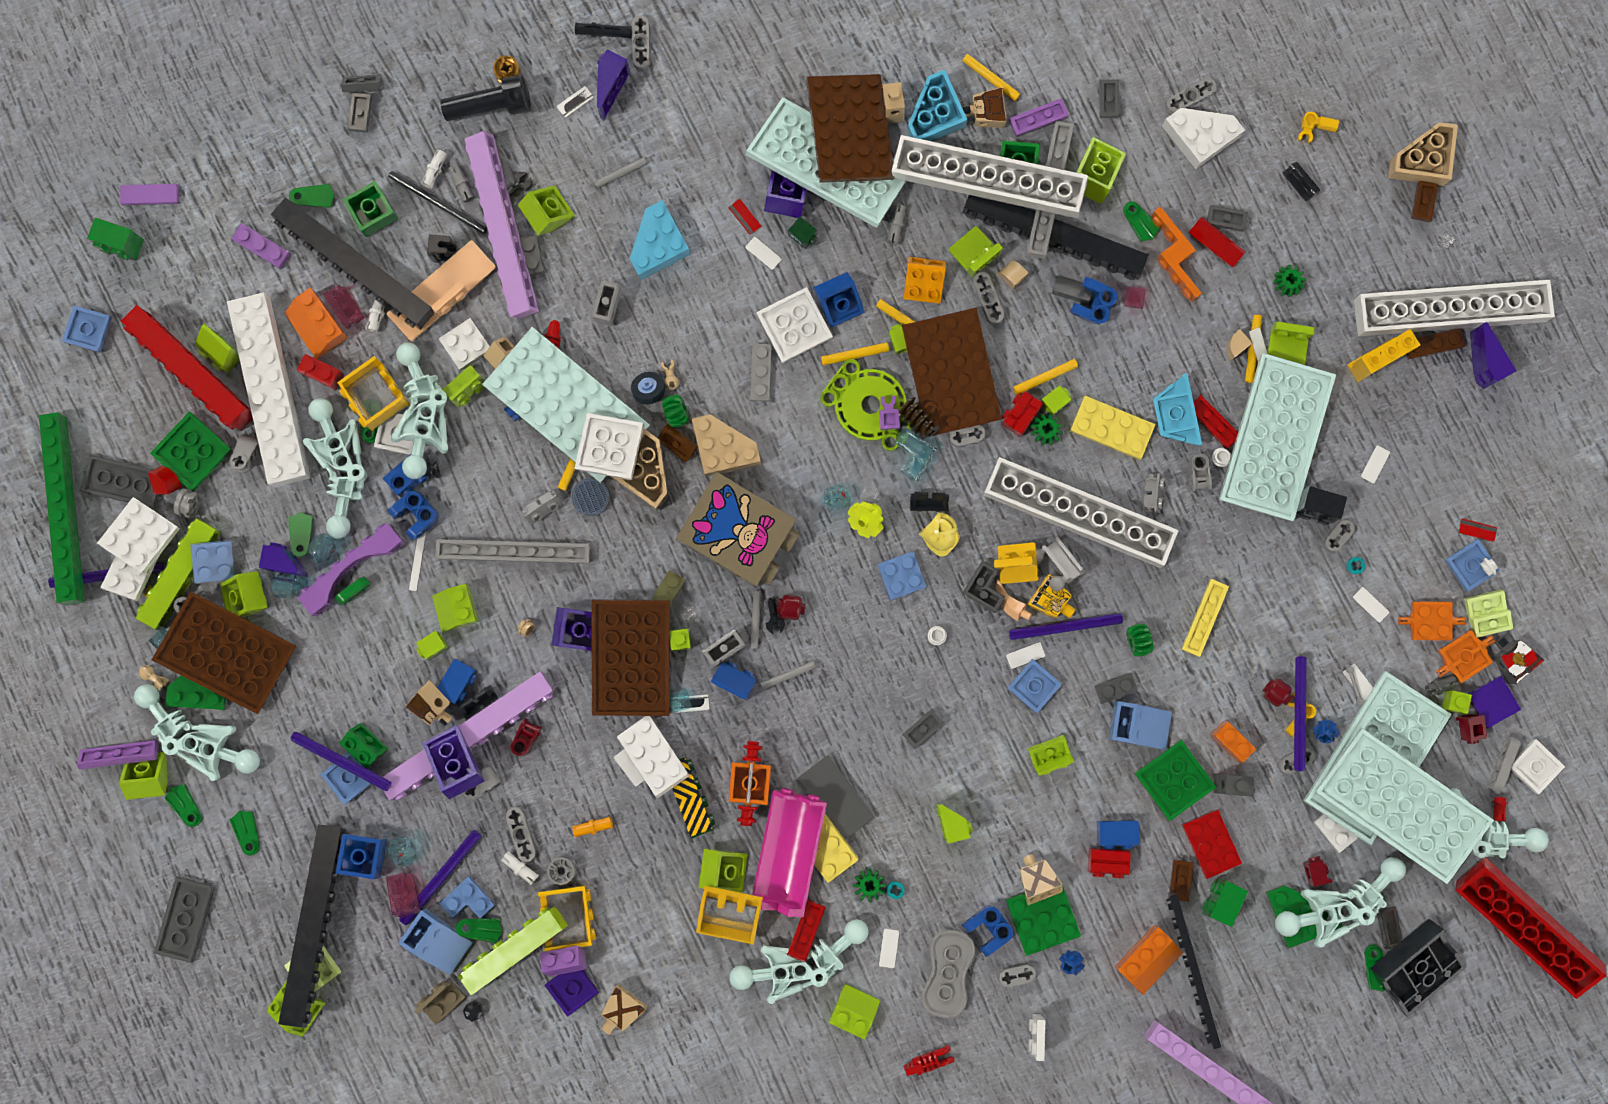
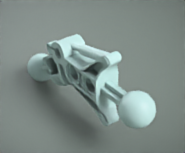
M408 342L398 347L396 357L402 365L408 367L413 378L403 387L407 391L406 395L409 396L408 400L411 405L405 411L394 433L391 435V441L393 443L402 440L414 442L411 456L403 461L402 470L407 477L418 479L427 471V464L423 459L425 444L436 447L443 454L448 450L446 418H444L447 395L438 385L437 375H423L418 364L421 356L420 350L415 344ZM421 412H428L430 416L425 417ZM435 412H439L440 418H438L439 430L433 422ZM423 429V430H425L427 433H426V434H420V433H418L417 430Z
M317 398L310 403L308 411L313 420L320 422L326 437L317 440L305 438L303 444L309 449L323 469H326L330 474L329 480L333 484H329L328 487L332 488V490L326 491V493L338 498L335 515L330 517L326 523V531L331 537L341 539L350 531V522L346 518L349 500H362L361 489H363L368 475L361 464L360 455L362 453L357 428L358 423L356 420L351 419L344 429L336 432L330 418L333 413L332 404L327 399ZM339 440V447L332 449L331 443ZM351 443L354 455H356L357 464L353 463L349 453ZM341 458H347V463L344 466L338 465V461ZM330 466L338 472L347 473L348 477H338L337 473Z
M143 684L134 692L135 703L142 708H149L159 721L151 730V734L159 737L158 740L161 742L162 750L165 754H177L185 759L186 763L208 776L211 781L220 779L218 769L220 759L235 763L237 770L241 773L250 774L257 770L260 765V758L255 751L245 749L236 752L224 748L228 737L236 732L235 726L192 725L189 720L184 722L186 716H180L182 710L170 714L165 711L158 702L159 691L153 685ZM185 730H198V732L187 733L180 737ZM192 738H193V739L195 740V742H196V745H195L194 748H193V747L191 746V744H190V741H191ZM210 744L214 747L213 754L208 750ZM185 751L197 756L198 760H196L192 756L188 757L182 752Z
M1451 789L1454 793H1456L1464 800H1466L1459 789ZM1494 821L1470 854L1479 858L1494 856L1505 858L1509 846H1525L1529 851L1538 853L1548 847L1549 838L1546 832L1540 828L1529 829L1524 834H1509L1504 821L1500 823Z
M1389 857L1382 862L1380 866L1381 874L1372 884L1358 879V885L1354 884V890L1349 889L1347 893L1302 890L1301 895L1309 902L1312 912L1298 916L1290 911L1280 913L1275 920L1277 931L1283 936L1291 937L1299 931L1300 927L1315 924L1317 936L1314 945L1316 947H1324L1325 944L1349 933V930L1357 926L1372 924L1375 916L1379 913L1378 910L1387 906L1380 893L1390 882H1397L1404 878L1406 873L1405 864L1396 857ZM1341 898L1352 899L1356 906L1351 901L1344 900ZM1343 906L1347 910V914L1345 917L1341 914V908ZM1324 910L1328 913L1326 921L1322 918ZM1353 921L1352 924L1335 930L1340 922Z
M855 919L846 924L844 935L832 946L819 939L821 945L819 946L814 943L816 949L810 948L807 959L813 957L817 965L814 967L807 960L802 962L787 956L789 948L763 944L761 952L768 958L771 968L751 970L745 965L736 966L730 972V983L738 990H745L753 982L773 979L772 990L767 997V1001L770 1004L800 992L805 987L811 985L817 987L824 986L837 969H843V963L838 955L851 944L863 943L868 938V927L862 920ZM799 965L806 968L802 974L795 972V968ZM778 968H783L786 970V974L780 977L775 974V971ZM821 974L822 977L817 978L816 975ZM808 979L811 980L803 984L799 983L794 986L788 987V985L793 981Z

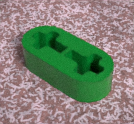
M363 576L337 594L335 599L343 606L366 590L371 584Z

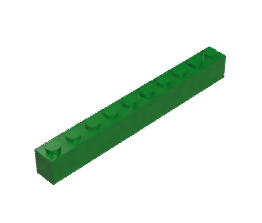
M58 412L39 415L56 603L68 606L85 603L67 417Z

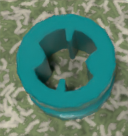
M1353 557L1347 561L1346 568L1351 574H1360L1365 570V562L1359 557ZM1352 562H1359L1360 565L1358 566H1360V569L1353 570L1351 568L1353 567L1351 565Z
M897 881L889 883L886 888L887 895L892 899H900L905 892L904 886ZM893 885H896V887L901 888V891L898 892L899 895L895 896L894 893L890 892V889H893Z

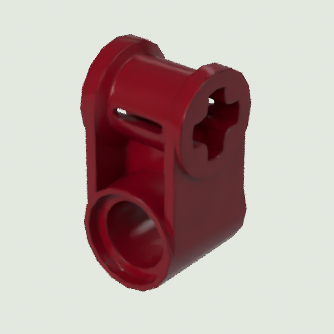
M524 718L511 743L512 753L520 757L526 756L537 740L542 726L537 727ZM520 742L525 744V750L522 753L516 751V745Z

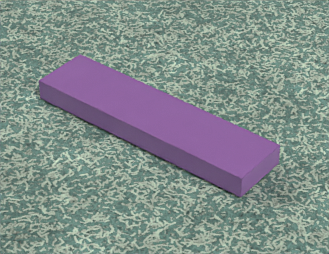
M151 740L82 749L79 752L77 767L80 770L157 760L159 742Z

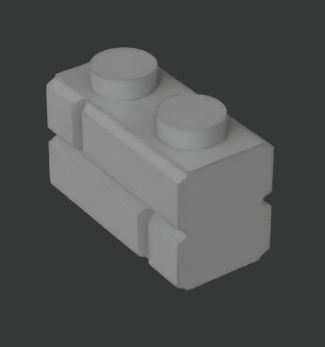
M601 281L592 319L594 322L612 326L622 290L618 284Z
M734 629L702 652L713 668L736 654L737 651L746 647V645Z

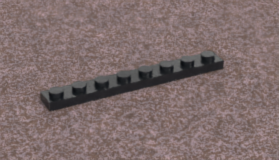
M1176 891L1168 892L1169 898L1166 899L1169 911L1173 910L1175 917L1171 918L1174 929H1178L1180 933L1177 940L1180 949L1184 948L1186 954L1182 956L1185 967H1189L1191 971L1188 978L1191 987L1195 986L1197 992L1193 994L1196 1005H1200L1202 1009L1199 1016L1202 1025L1206 1024L1208 1030L1204 1032L1207 1043H1211L1213 1049L1221 1048Z

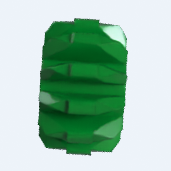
M1291 264L1287 265L1286 268L1282 266L1279 268V272L1274 274L1276 279L1273 280V284L1278 285L1275 291L1280 289L1281 296L1287 293L1288 298L1292 297L1293 294L1297 296L1300 290L1305 288L1302 283L1306 282V278L1301 277L1304 271L1298 272V266H1295L1294 269H1292Z
M671 395L663 399V411L671 427H681L689 422V412L680 395Z
M1041 414L1040 419L1037 417L1034 419L1036 424H1031L1030 426L1031 429L1035 430L1031 432V436L1037 435L1038 437L1034 441L1038 442L1041 439L1042 446L1045 445L1046 441L1049 446L1053 445V440L1058 442V436L1063 434L1061 430H1058L1063 425L1056 424L1059 420L1058 417L1051 420L1052 414H1049L1047 419L1044 414ZM1045 426L1049 427L1048 430L1051 429L1048 434L1044 433L1045 430H1042Z
M1135 624L1127 628L1128 646L1135 657L1146 656L1153 652L1152 634L1145 624Z
M868 868V875H865L864 871L861 870L862 878L854 877L855 880L860 882L853 884L855 888L860 887V889L854 892L855 895L862 892L860 900L863 901L867 895L868 902H871V896L874 895L877 901L879 900L877 892L884 895V891L879 889V887H886L885 883H879L884 877L876 878L879 871L876 870L871 875V869ZM869 880L873 881L874 888L872 890L871 888L866 890V885L864 884L866 881L868 883Z

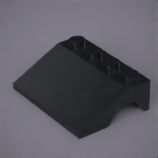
M1427 919L1370 967L1377 981L1406 1017L1410 1016L1466 968L1457 951L1446 941L1443 935L1445 930L1430 919Z

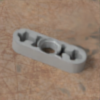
M643 15L636 16L632 21L633 64L640 71H644L650 66V26L648 19ZM639 22H643V33H639ZM637 40H646V45L638 47L636 45ZM639 53H643L644 61L642 65L638 62L640 61Z
M1205 78L1171 96L1166 102V111L1169 114H1173L1180 108L1188 109L1212 96L1216 90L1215 81ZM1205 85L1211 87L1209 91L1206 89L1202 91L1200 94L1199 91L1202 90ZM1186 93H1194L1196 99L1189 101L1186 98ZM1182 99V102L1177 106V109L1176 107H1171L1172 101L1175 104L1180 102V100Z
M983 271L978 272L973 278V286L987 321L992 325H998L1004 318V311L989 274ZM979 277L986 279L984 283L985 288L990 287V289L980 292V290H983V286L981 283H977ZM989 293L993 295L994 300L991 303H986L983 300V296ZM994 306L995 313L1000 314L998 320L990 317L993 313L990 307Z
M1511 736L1506 738L1492 773L1489 788L1501 792L1505 787L1520 747L1519 739Z
M512 807L507 811L506 819L518 857L523 862L532 861L536 857L537 852L525 813L520 807ZM514 810L516 813H520L518 821L519 823L523 822L524 825L513 828V825L517 824L516 820L511 819L510 816ZM518 829L526 831L527 836L524 840H519L516 837ZM529 840L530 844H526V847L532 851V854L529 855L530 858L522 855L525 849L524 845L519 847V843Z

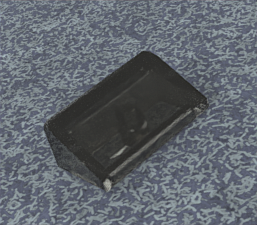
M1396 906L1380 908L1377 914L1383 948L1387 950L1393 949L1403 941Z

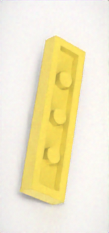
M1213 579L1209 580L1181 650L1197 657L1201 656L1229 586Z

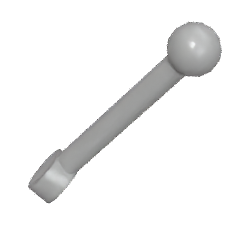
M1348 666L1346 672L1349 673L1355 690L1356 703L1362 705L1364 704V699L1361 698L1355 681L1354 668Z

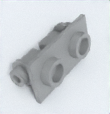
M1160 473L1157 474V477L1156 474H1148V477H1146L1145 491L1152 492V495L1144 496L1143 508H1145V512L1152 513L1154 509L1156 513L1160 514L1161 509L1164 507L1162 490L1166 488V480Z
M554 490L548 491L539 497L541 504L538 505L536 501H533L524 507L522 513L531 525L539 522L544 516L557 510L563 504Z

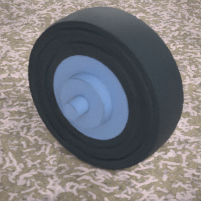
M655 372L641 373L634 378L631 384L633 397L637 402L645 405L658 402L664 396L666 390L663 378Z

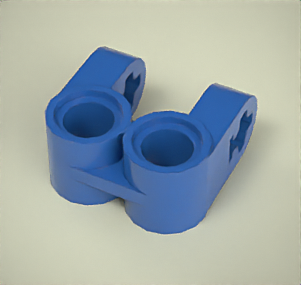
M1085 277L1081 286L1095 293L1094 301L1089 309L1073 303L1070 313L1092 324L1105 323L1109 319L1113 304L1117 301V292L1099 281ZM1104 292L1108 293L1109 300L1107 302H1105L1102 297ZM1097 309L1101 312V318L1099 320L1095 317V311Z
M416 491L407 492L388 510L393 519L401 517L408 510L413 513L417 522L406 532L412 541L422 536L439 519L438 511L432 507L423 494ZM417 496L419 502L413 506L412 499ZM426 511L431 513V517L428 520L424 519Z
M992 905L983 907L962 924L968 933L982 923L991 932L993 938L980 947L985 957L994 953L1010 941L1013 936L1011 926L1000 911ZM988 911L995 912L994 920H986V913ZM1000 927L1007 928V934L1004 937H999L997 934Z

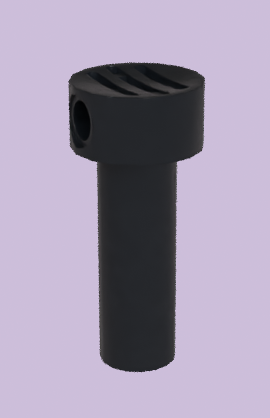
M522 74L503 77L502 86L441 99L440 104L444 119L452 121L508 109L510 115L530 112L531 101L525 78ZM514 91L518 92V99L514 96Z

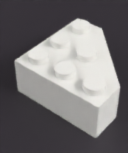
M1186 108L1178 109L1167 117L1162 124L1163 129L1195 170L1239 139L1245 131L1234 115Z

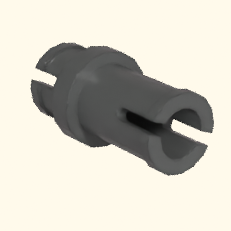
M1450 675L1439 681L1434 680L1431 684L1425 686L1426 690L1429 689L1426 692L1430 697L1441 695L1443 691L1458 686V682L1454 683L1457 679L1454 675Z

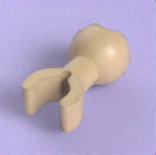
M671 360L669 370L665 367L664 362H661V367L666 372L665 387L669 390L676 389L679 385V380L673 373L675 369L674 361Z
M145 665L139 669V677L143 680L154 682V687L158 690H161L162 686H167L169 680L154 674V669L151 666Z

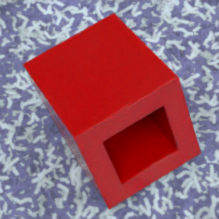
M160 466L148 472L154 494H170L182 488L177 475L168 467Z

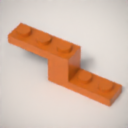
M1160 206L1151 215L1152 221L1158 228L1160 227L1163 230L1165 238L1173 244L1158 256V264L1170 274L1171 281L1175 285H1179L1183 296L1193 302L1202 293L1180 267V264L1192 256L1196 250Z

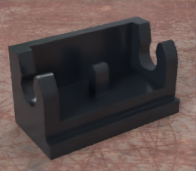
M429 234L427 254L434 263L449 260L451 257H445V253L447 251H457V245L452 238L445 235Z

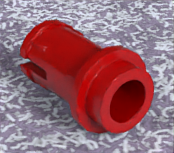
M1494 797V801H1492L1494 803V821L1506 822L1507 798Z

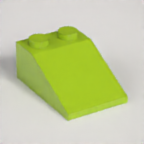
M1092 137L1075 173L1088 175L1084 196L1100 204L1103 203L1124 160L1125 152Z

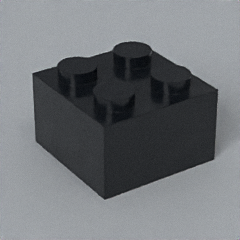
M1309 486L1302 491L1296 514H1299V518L1306 520L1313 518L1318 520L1317 523L1329 525V523L1331 524L1342 519L1347 497Z

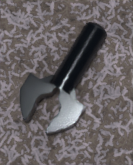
M517 172L514 175L515 183L507 189L509 197L519 189H524L527 192L531 188V177L525 183L521 182L522 178L528 175L527 172Z
M769 598L767 601L770 620L765 624L766 629L774 635L772 629L774 621L779 625L780 633L785 628V621L778 618L775 598Z

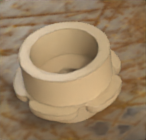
M531 619L522 620L519 623V635L529 637L533 633L535 625L531 622Z

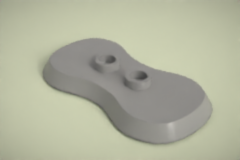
M942 930L936 933L930 943L932 969L930 977L922 990L921 999L924 1008L930 1014L942 1018H953L960 1015L967 1004L965 978L967 970L975 957V944L972 938L964 932Z

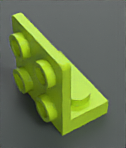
M975 226L954 243L948 251L973 278L976 273L984 269L1001 254L1003 247L999 243L993 245L985 234Z
M1277 321L1271 326L1267 354L1305 365L1308 340L1314 335L1315 327Z
M469 365L442 390L459 408L460 406H465L474 393L478 394L484 389L482 384L485 380Z
M286 982L266 1010L277 1023L279 1022ZM315 998V1002L311 1004L310 1008L312 1019L310 1024H307V1028L280 1026L287 1033L303 1037L325 1005V1002L322 999Z

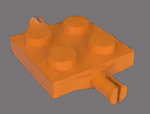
M1411 602L1410 616L1398 617V620H1405L1398 621V625L1410 626L1411 640H1452L1453 626L1465 625L1466 623L1458 622L1466 621L1465 617L1453 616L1452 602Z
M1468 630L1438 650L1445 665L1436 670V673L1441 678L1450 672L1455 676L1458 683L1466 681L1493 663L1486 648L1495 643V640H1492L1493 637L1489 636L1481 641L1472 630Z

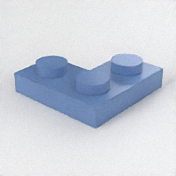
M470 876L439 903L452 918L466 905L479 918H482L496 905Z

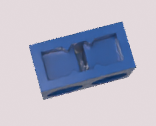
M402 461L385 475L383 480L397 496L402 498L407 492L413 491L412 488L417 484L420 485L428 479L427 471L421 478L411 479L404 474ZM404 479V485L401 488H397V481Z

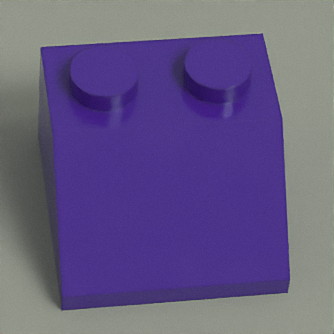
M270 542V545H263L259 568L284 574L308 576L307 571L292 551L287 550V546Z

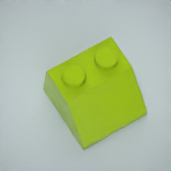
M555 185L528 192L518 204L538 236L554 231L575 217Z
M206 324L201 326L195 345L199 348L197 352L205 359L209 357L213 361L211 364L218 371L224 370L229 373L240 361L238 351Z
M258 571L236 574L219 584L226 610L240 617L256 614L268 608L267 598L264 595L262 580L259 577Z
M458 585L432 595L442 633L479 622L469 585Z
M158 752L157 760L124 764L119 786L125 800L165 796L168 784L166 754Z
M940 803L935 804L944 840L947 844L971 838L970 833H973L970 821H966V818Z
M704 849L698 888L704 889L705 886L743 893L748 854Z
M844 984L828 1021L830 1024L865 1040L873 1023L880 1000Z

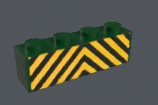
M683 757L679 760L690 776L672 789L692 839L714 830L713 826L716 823L713 815H708L706 807H709L706 797L700 794L699 789L702 786L699 778H694L692 772L695 770L691 759L688 760L687 757Z

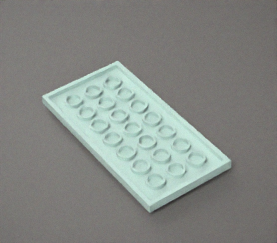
M783 97L745 154L876 228L906 183L905 180L896 178L893 180L819 183L811 114L809 111Z
M533 327L482 384L575 463L587 413L640 422L644 424L643 429L645 430L650 426V424ZM589 473L599 483H602L607 477L605 475Z
M1265 353L1261 354L1220 493V501L1291 522L1294 521L1336 374Z
M1384 671L1303 801L1367 844L1372 845L1377 835L1316 793V788L1360 728L1373 735L1419 768L1452 714Z
M1362 728L1359 729L1315 790L1316 793L1446 884H1448L1494 822L1485 813Z

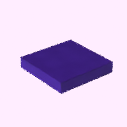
M1498 676L1468 693L1472 695L1471 704L1476 713L1485 715L1486 728H1490L1521 710L1502 676Z
M584 970L557 975L544 985L567 1017L599 993V990Z

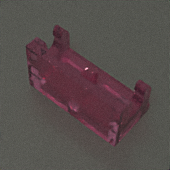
M338 285L323 293L333 311L347 329L365 318L344 286Z
M400 873L386 877L392 916L402 918L420 912L414 874Z

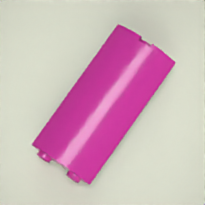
M782 788L781 791L773 790L752 895L763 897L761 910H777L787 917L804 916L827 802L820 800V796L814 794L805 796L793 793V790L788 788Z

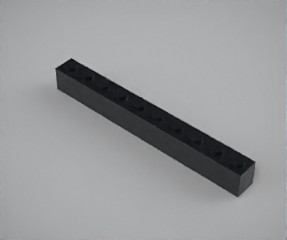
M969 195L962 213L970 219H980L988 226L995 225L1001 227L1000 229L1004 232H1014L1020 238L1028 240L1031 236L1036 211L1019 205ZM1054 218L1048 245L1053 247V250L1059 253L1066 252L1071 254V257L1077 260H1087L1089 264L1096 267L1100 265L1111 273H1121L1129 280L1139 279L1149 254Z
M286 197L271 213L275 220L273 223L278 228L288 230V234L294 240L300 239L306 249L316 251L318 253L317 256L325 263L327 260L332 263L331 267L338 273L344 272L347 275L346 278L351 283L355 284L357 282L360 284L362 291L367 295L373 294L376 297L375 300L382 306H385V304L391 308L390 311L395 316L399 317L401 315L405 318L404 322L411 328L417 327L421 330L434 315L431 306Z
M319 824L317 827L278 1022L279 1025L307 1028V1024H310L312 1019L310 1008L316 998L314 988L315 983H318L320 978L318 967L324 957L322 947L323 943L327 941L328 932L326 927L327 923H330L332 916L330 906L331 903H334L336 895L334 886L339 880V874H336L342 834H347L345 829L341 827Z

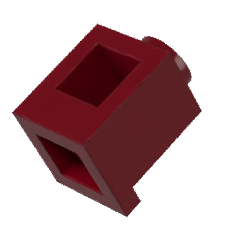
M1471 713L1456 717V721H1459L1461 740L1467 741L1468 744L1479 743V740L1487 738L1485 715Z
M1320 856L1309 857V861L1303 862L1309 886L1315 887L1333 883L1332 879L1327 877V874H1329L1328 866L1320 859Z

